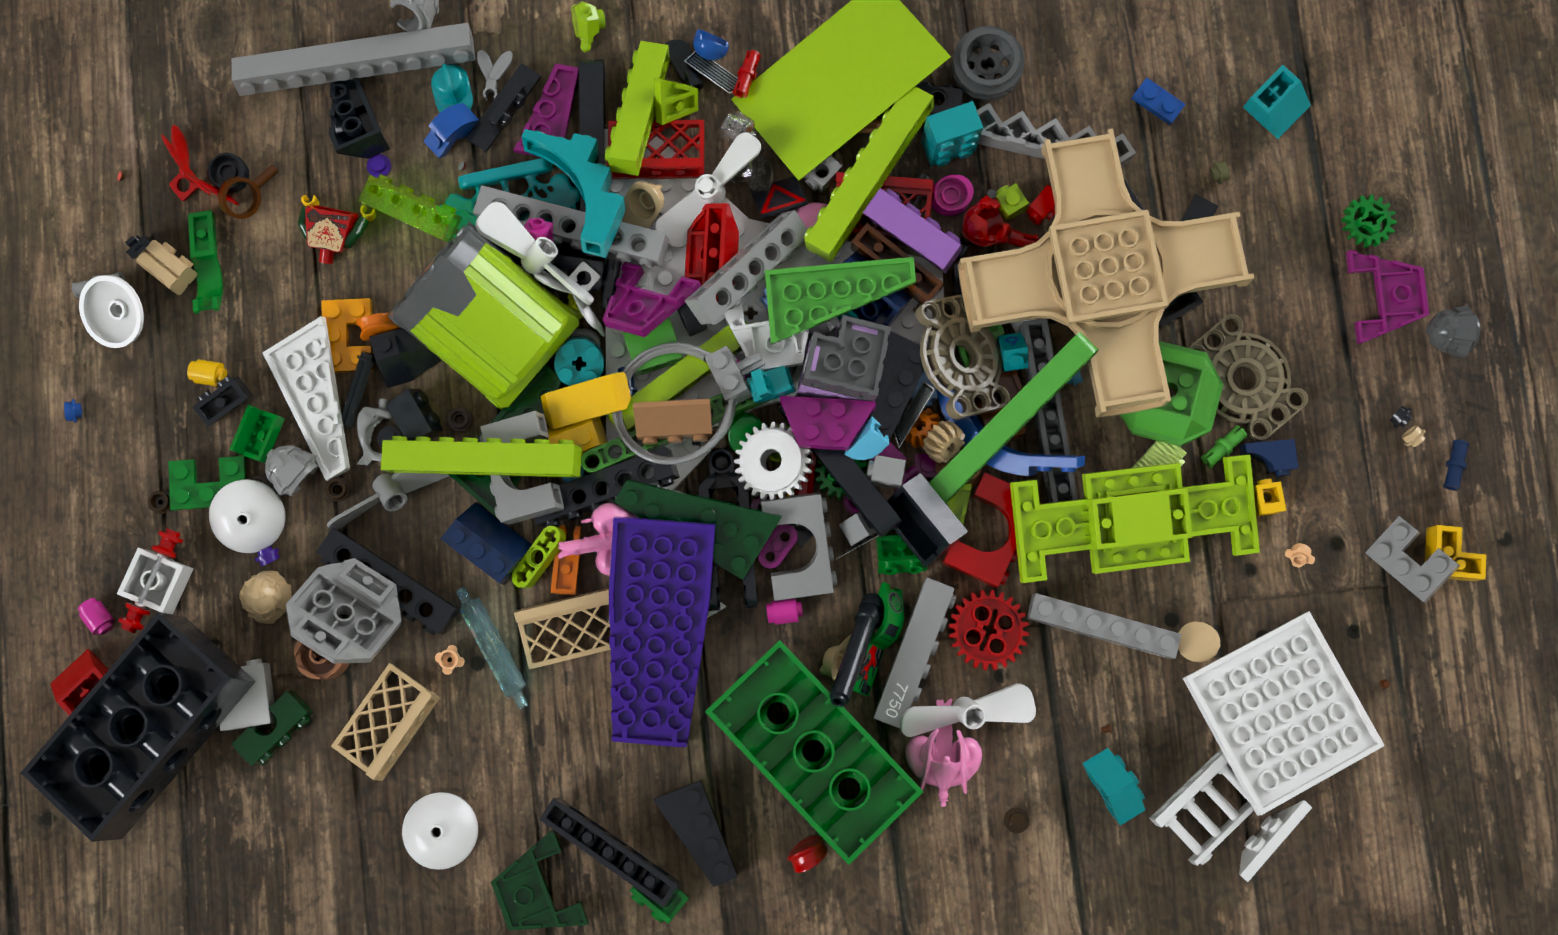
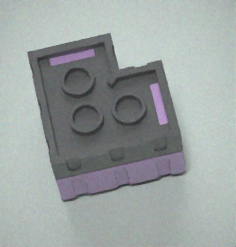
M843 315L834 332V336L828 337L814 332L806 348L796 394L807 395L812 398L875 401L879 392L878 385L881 381L883 361L886 356L887 340L891 327Z

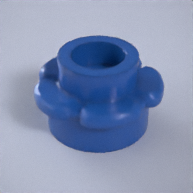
M75 399L64 402L66 421L77 423L78 418H82L81 403H76Z

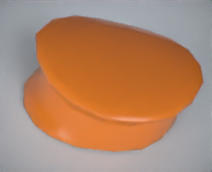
M390 313L371 314L358 318L355 321V324L361 328L360 338L362 341H369L371 336L401 328L388 317Z

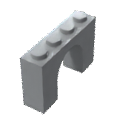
M532 411L481 426L480 442H486L487 438L502 439V443H510V439L526 440L525 443H533L534 439H547L549 435L545 416L540 412ZM490 475L492 481L490 482V490L496 500L495 514L501 523L513 524L564 510L559 485L547 483L530 489L519 490L514 486L509 476Z
M820 492L794 495L793 497L786 496L784 499L778 497L774 500H761L762 512L782 515L777 525L792 523L803 525L813 533L816 539L815 554L807 565L799 569L771 573L774 601L834 593L833 586L837 585L836 571H831L830 561H834L832 546L828 547L826 538L831 537L829 522H824L823 515L824 512H828L826 497L821 498Z

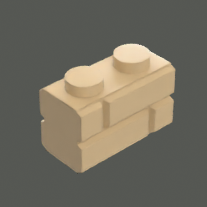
M152 240L146 247V251L136 259V262L171 291L181 295L188 287V284H191L197 277V272L191 268L194 264L183 255L180 258L175 256L174 254L177 250L167 242L161 245L156 240Z

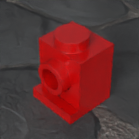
M1048 184L1026 211L1029 219L1036 225H1041L1045 219L1050 221L1055 215L1052 187Z

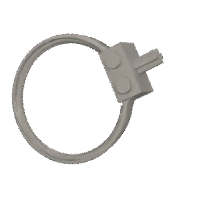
M665 343L645 350L635 357L623 370L626 374L627 382L644 363L652 358L671 353L685 354L707 362L725 401L728 400L729 405L725 406L722 422L713 437L701 448L686 455L666 457L643 449L629 435L624 424L622 410L612 413L614 425L620 438L636 455L657 464H682L704 455L718 444L728 432L734 418L736 405L752 397L745 376L765 366L759 352L737 362L733 352L727 346L713 353L686 343Z

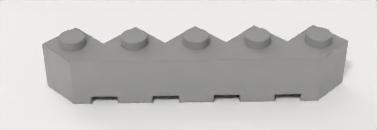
M990 103L977 110L983 126L978 144L1041 159H1046L1042 157L1041 152L1046 139H1050L1051 143L1096 136L1089 125L1069 138L1056 118L1035 130L1023 110L1003 123ZM1122 133L1115 138L1121 167L1130 163L1136 154Z

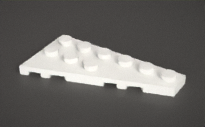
M320 316L264 351L263 355L312 454L316 456V462L325 480L329 481L348 471L350 464L326 317Z

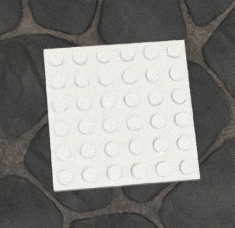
M1310 611L1183 678L1257 816L1265 814L1385 746Z

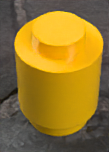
M198 359L197 361L190 362L187 376L194 383L218 387L217 383L227 377V369H225L223 363Z

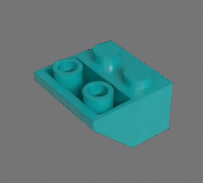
M1282 65L1250 97L1243 108L1274 137L1279 139L1311 104L1301 80Z

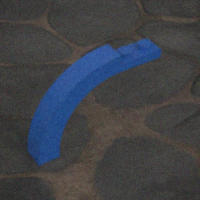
M937 390L938 401L945 420L955 423L965 434L963 440L965 442L963 446L965 447L984 427L976 415L959 420L951 418L946 410V404L950 398ZM956 401L955 409L962 413L963 407L960 402ZM1005 445L987 465L1003 472L1023 476L1035 475L1037 471H1052V467H1061V472H1076V468L1085 466V456L1030 454L1014 450Z

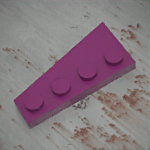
M555 64L542 90L543 93L533 108V114L529 122L526 123L522 133L525 129L566 139L579 78V67ZM521 137L513 149L514 152L536 156L524 151Z

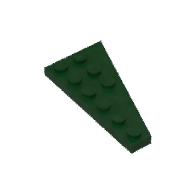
M545 364L511 405L503 408L491 423L532 411L544 414L541 396L560 389L563 382ZM448 474L496 516V500L490 490V482H492L490 475ZM509 476L517 488L522 476Z

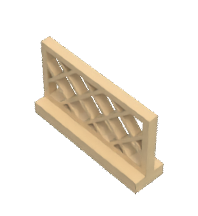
M609 588L518 609L514 612L529 669L611 650L610 643L601 639L607 628L610 627L609 621L607 622L595 615L600 606L609 604ZM596 607L593 613L587 610ZM583 611L591 616L584 628L571 621L576 612ZM571 614L569 619L563 615ZM554 617H559L567 622L560 634L547 627L550 620ZM593 618L606 625L599 637L586 630ZM548 619L545 625L539 622ZM535 623L542 627L536 640L526 634L524 625ZM568 624L582 631L575 643L562 636ZM544 630L557 636L551 649L538 642ZM584 633L597 640L591 649L586 650L577 645ZM559 639L572 645L568 654L560 655L553 651ZM528 640L533 643L531 648L529 647ZM599 642L604 644L603 646L596 647ZM535 645L548 651L544 660L533 662L531 651ZM574 648H577L578 650H580V651H578V652L572 653L573 650H574ZM550 654H553L554 656H556V657H554V658L548 659V657L550 656Z
M389 663L331 747L365 771L366 775L371 779L383 781L440 697ZM393 671L398 675L400 686L388 688L387 678ZM415 687L420 691L415 701L407 702L405 689ZM400 690L402 703L390 706L388 692ZM383 694L385 707L373 709V698L375 695ZM402 707L403 718L400 722L392 723L391 709ZM386 711L387 724L376 727L374 713ZM369 714L370 728L359 730V718L362 715ZM388 728L389 738L385 743L378 744L376 730ZM371 732L372 746L361 748L359 734ZM354 735L356 749L347 751L341 744L347 736ZM373 749L374 759L367 766L362 761L361 751Z

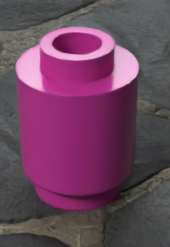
M90 598L77 608L79 617L93 635L100 634L102 636L113 629L112 624L115 622V619L101 601Z
M796 598L772 600V603H766L769 623L775 622V625L799 622L798 617L803 616L801 602H796Z

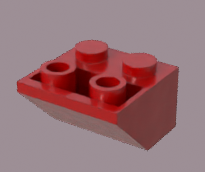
M87 649L50 683L56 702L69 716L109 670L91 649Z

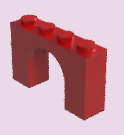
M984 472L972 498L998 509L1004 515L1009 528L1007 540L1000 549L992 552L979 551L958 541L947 551L942 564L993 588H997L1000 584H1005L1010 573L1006 569L1010 561L1014 563L1017 558L1011 489L1009 483Z

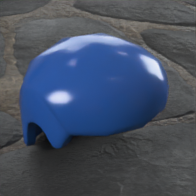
M700 29L696 31L693 39V47L696 53L705 60L717 61L722 59L729 48L726 40Z

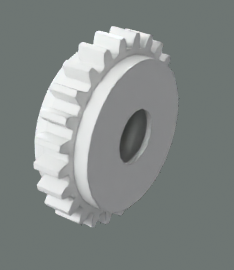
M775 422L771 423L770 428L767 424L762 423V430L753 427L754 434L746 433L745 436L748 440L746 442H739L743 446L742 450L735 451V453L740 455V459L734 460V463L740 465V468H737L735 473L743 475L738 479L739 482H747L744 489L749 491L753 488L752 495L757 497L760 494V499L766 500L768 495L770 500L776 499L777 495L780 499L786 498V493L793 497V489L802 490L801 481L808 482V479L804 477L805 473H812V470L807 468L808 464L813 463V460L807 457L812 454V450L800 448L791 427L787 430V425L781 423L779 428ZM779 452L782 459L781 465L774 471H768L766 467L768 456Z

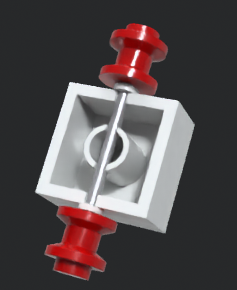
M166 528L165 532L159 530L160 543L159 545H152L151 548L158 553L137 548L117 592L118 595L135 601V604L128 602L125 604L129 611L126 617H120L118 622L122 623V629L132 633H136L137 629L143 630L144 626L140 622L143 616L150 615L151 613L150 610L145 609L146 606L161 613H174L193 571V568L167 557L176 558L177 554L173 550L176 544L183 543V539L179 538L181 533Z

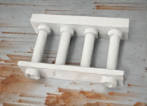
M1220 749L1149 819L1158 827L1169 826L1194 853L1188 860L1198 866L1210 860L1213 855L1211 852L1254 809ZM1217 773L1219 775L1223 774L1247 799V802L1238 811L1212 785L1213 781L1211 779ZM1199 791H1205L1230 818L1222 827L1218 828L1194 802L1195 799L1193 797ZM1181 808L1187 809L1212 835L1202 846L1176 820L1177 816L1175 814Z

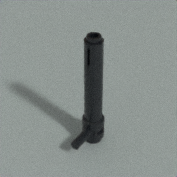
M868 593L860 601L859 609L855 615V625L829 695L831 703L836 707H844L849 703L874 629L882 625L884 603L878 594Z

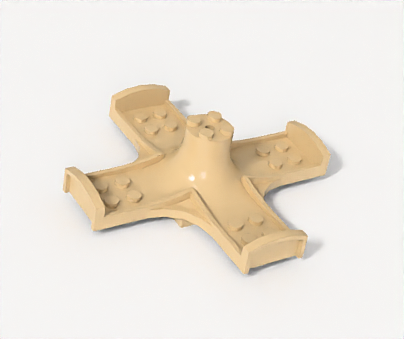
M1113 128L1108 129L1105 135L1051 143L1050 139H1046L1041 152L1042 157L1046 158L1055 202V218L1048 229L1049 231L1036 243L1020 249L960 259L958 272L970 332L980 331L983 327L1030 319H1052L1068 326L1076 335L1081 332L1099 349L1088 362L1097 404L1095 407L1096 418L1166 406L1171 401L1159 346V321L1164 309L1176 297L1186 293L1237 285V287L1247 286L1254 279V273L1248 274L1237 225L1240 212L1187 221H1161L1150 216L1148 210H1141L1131 200L1124 183Z

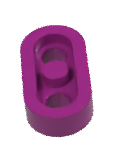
M789 524L779 525L772 532L758 555L759 563L764 568L774 569L778 567L796 544L797 532L793 526ZM782 533H787L790 539L784 542L780 539ZM767 553H773L775 559L773 561L766 560L765 556Z

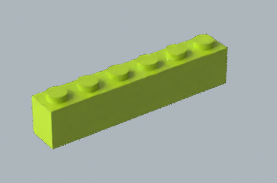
M640 41L638 50H634L633 69H629L627 75L628 87L623 89L622 107H618L616 113L617 125L616 127L613 126L611 130L612 143L611 146H607L605 151V161H608L611 172L639 175L655 117L654 79L660 78L665 80L670 62L669 45Z

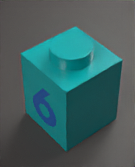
M1022 333L997 336L1004 372L1028 368V347Z

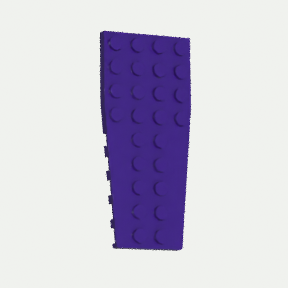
M614 516L609 580L613 742L686 747L688 744L710 604L716 524Z

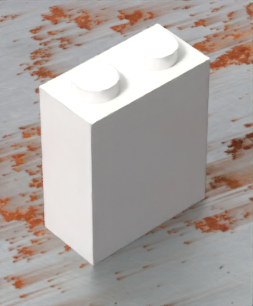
M262 659L246 661L247 666H241L256 682L220 723V731L277 723L275 715L268 709L275 703L270 663H262Z

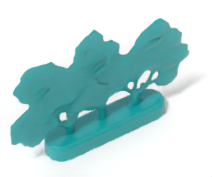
M540 158L459 176L458 183L460 189H476L475 195L472 199H466L458 194H450L445 200V204L439 206L442 223L455 227L459 231L468 222L476 226L478 218L473 214V210L481 185L491 186L501 183L502 191L509 192V181L525 178L529 187L521 196L528 197L529 191H532L533 196L530 197L532 199L577 210L576 203L580 200V191L571 186L569 177L563 173L554 175L548 184L537 181L535 179L537 175L546 174L553 170L551 162ZM547 186H552L553 192H550ZM537 187L538 190L542 188L547 193V197L541 198L538 196L534 188ZM530 213L522 214L520 221L527 220ZM549 218V219H546L545 221H547V222H553V219H552V218Z

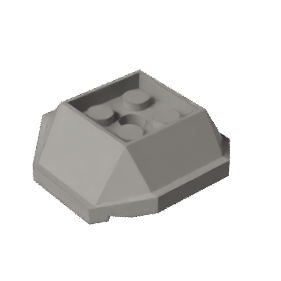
M355 558L345 560L342 563L318 567L286 603L291 637L334 664L371 662L401 626L396 584ZM345 614L348 615L349 618L341 619L338 616Z

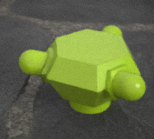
M581 1L571 7L572 22L575 35L581 41V50L589 52L593 37L599 33V29L605 28V16L602 9L596 10V6Z

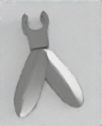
M483 50L478 51L477 61L487 80L486 88L483 91L485 101L488 100L487 95L489 93H494V99L497 97V81L500 80L512 63L513 54L511 51L503 53L494 66L486 52Z

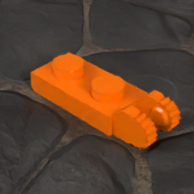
M560 525L559 528L563 529L567 535L566 525ZM575 526L573 540L581 539L582 529L580 526ZM560 550L554 558L551 593L576 595L580 555H569L559 559L558 555L562 551Z

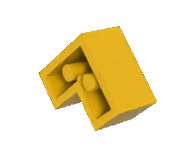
M1436 525L1426 528L1425 562L1439 548L1460 565L1448 579L1463 581L1486 579V554L1462 552V527Z

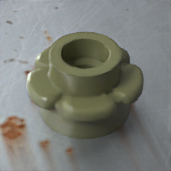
M1215 161L1213 163L1214 167L1210 168V174L1214 182L1218 181L1219 184H1222L1223 181L1230 179L1229 170L1225 161L1219 163Z

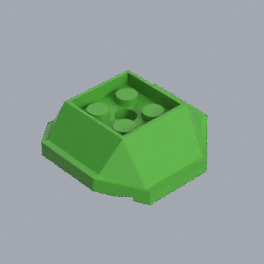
M1159 341L1168 387L1174 389L1176 395L1171 397V401L1166 406L1121 414L1120 417L1133 435L1182 447L1211 432L1224 384L1206 352Z

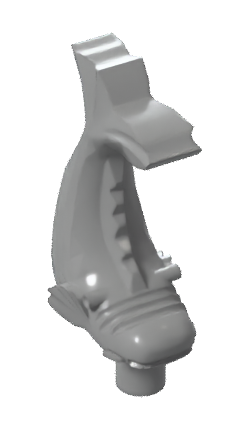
M379 399L378 408L364 407L358 414L357 433L363 449V456L357 465L370 466L374 461L381 462L382 453L372 450L370 443L374 427L383 419L393 418L386 406L389 403L388 399Z

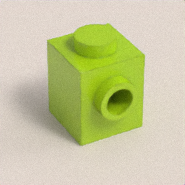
M1016 183L1010 187L1005 185L996 191L995 198L1001 206L998 209L1005 223L1025 212L1029 202Z

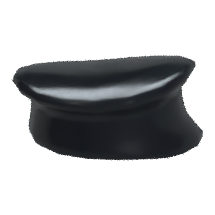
M225 152L211 159L207 168V176L210 182L220 189L222 184L229 178L243 177L249 179V169L240 157ZM236 182L228 189L227 193L239 192L246 187L247 183Z

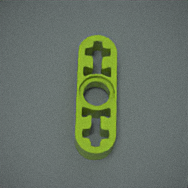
M547 526L543 529L513 570L512 581L514 585L526 589L535 585L560 551L558 543L566 541V534L563 529L555 526ZM552 533L555 534V535H554V537L556 538L555 542H552V537H551V534H552ZM541 550L544 556L541 563L536 564L534 556ZM523 572L526 573V575H525L526 578H527L526 581H523V579H524V577L522 576Z

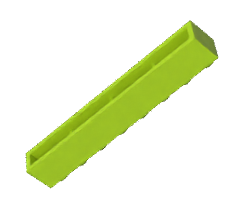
M915 86L896 101L891 109L886 110L882 118V124L879 128H875L869 138L870 142L866 148L860 149L856 157V163L853 167L847 169L843 177L844 181L840 187L837 186L830 196L831 201L827 207L823 206L821 208L815 225L807 229L804 235L807 250L832 263L863 216L864 210L882 187L925 122L926 117L934 108L933 95Z
M392 436V440H383L381 470L390 473L580 478L582 447L575 445L573 440H559L558 444H549L550 440L534 439V443H525L526 440L510 439V443H502V439L487 438L486 442H478L477 438H463L462 442H454V438L439 437V441H431L429 437H416L415 441H407V437Z

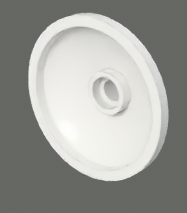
M113 275L95 277L84 286L80 295L79 311L88 333L100 344L111 348H120L133 343L140 335L144 322L143 307L135 290L126 281Z
M238 480L224 486L215 495L209 509V522L214 535L223 545L237 552L254 553L272 545L279 538L285 525V508L279 495L268 485L256 480ZM240 515L246 516L247 523L240 521Z
M439 792L424 796L411 806L405 816L402 827L404 846L409 855L424 867L447 869L456 866L470 855L477 842L478 821L470 805L457 795ZM435 827L441 830L439 837L433 835Z

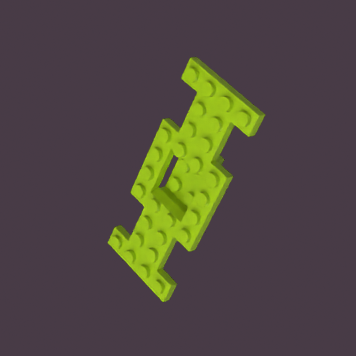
M1250 455L1223 457L1225 482L1186 487L1182 486L1180 463L1082 474L1084 499L1046 504L1039 503L1037 480L1010 482L1020 582L1028 583L1047 580L1045 555L1089 549L1091 568L1094 574L1190 562L1188 538L1230 532L1233 555L1260 553Z

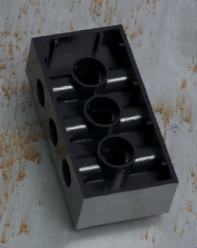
M158 612L28 763L21 774L91 842L123 839L256 681L186 617ZM178 681H179V687H178V690L176 691V685H177V683H178Z

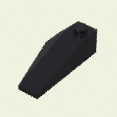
M359 78L331 82L330 97L332 99V109L329 114L331 118L329 136L337 154L369 159L390 150Z
M403 329L392 330L369 337L375 360L388 388L413 381L420 374L441 361L439 357Z

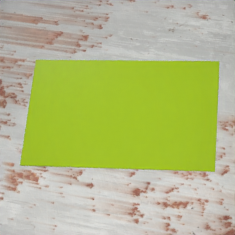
M851 0L757 77L750 86L747 98L734 96L731 100L751 124L755 123L754 128L794 176L800 180L951 56L900 0Z

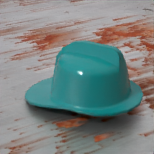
M442 64V67L434 73L431 79V87L438 111L441 113L446 108L464 103L471 110L473 95L466 71L460 66Z

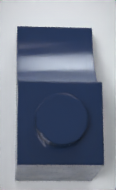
M1295 439L1246 443L1239 447L1240 455L1247 454L1261 462L1265 466L1267 474L1275 473L1276 477L1291 475L1290 471L1298 469Z

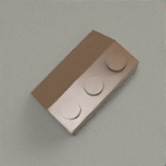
M710 399L633 403L636 437L638 441H643L645 445L657 444L658 440H668V443H681L686 438H693L694 442L708 441V437H713Z

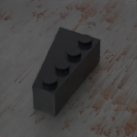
M890 331L887 340L888 346L883 361L881 381L878 385L879 392L875 399L876 409L870 414V418L873 417L881 424L878 429L883 437L888 435L889 442L924 372L920 357V345Z
M702 779L653 799L713 887L738 877V872Z

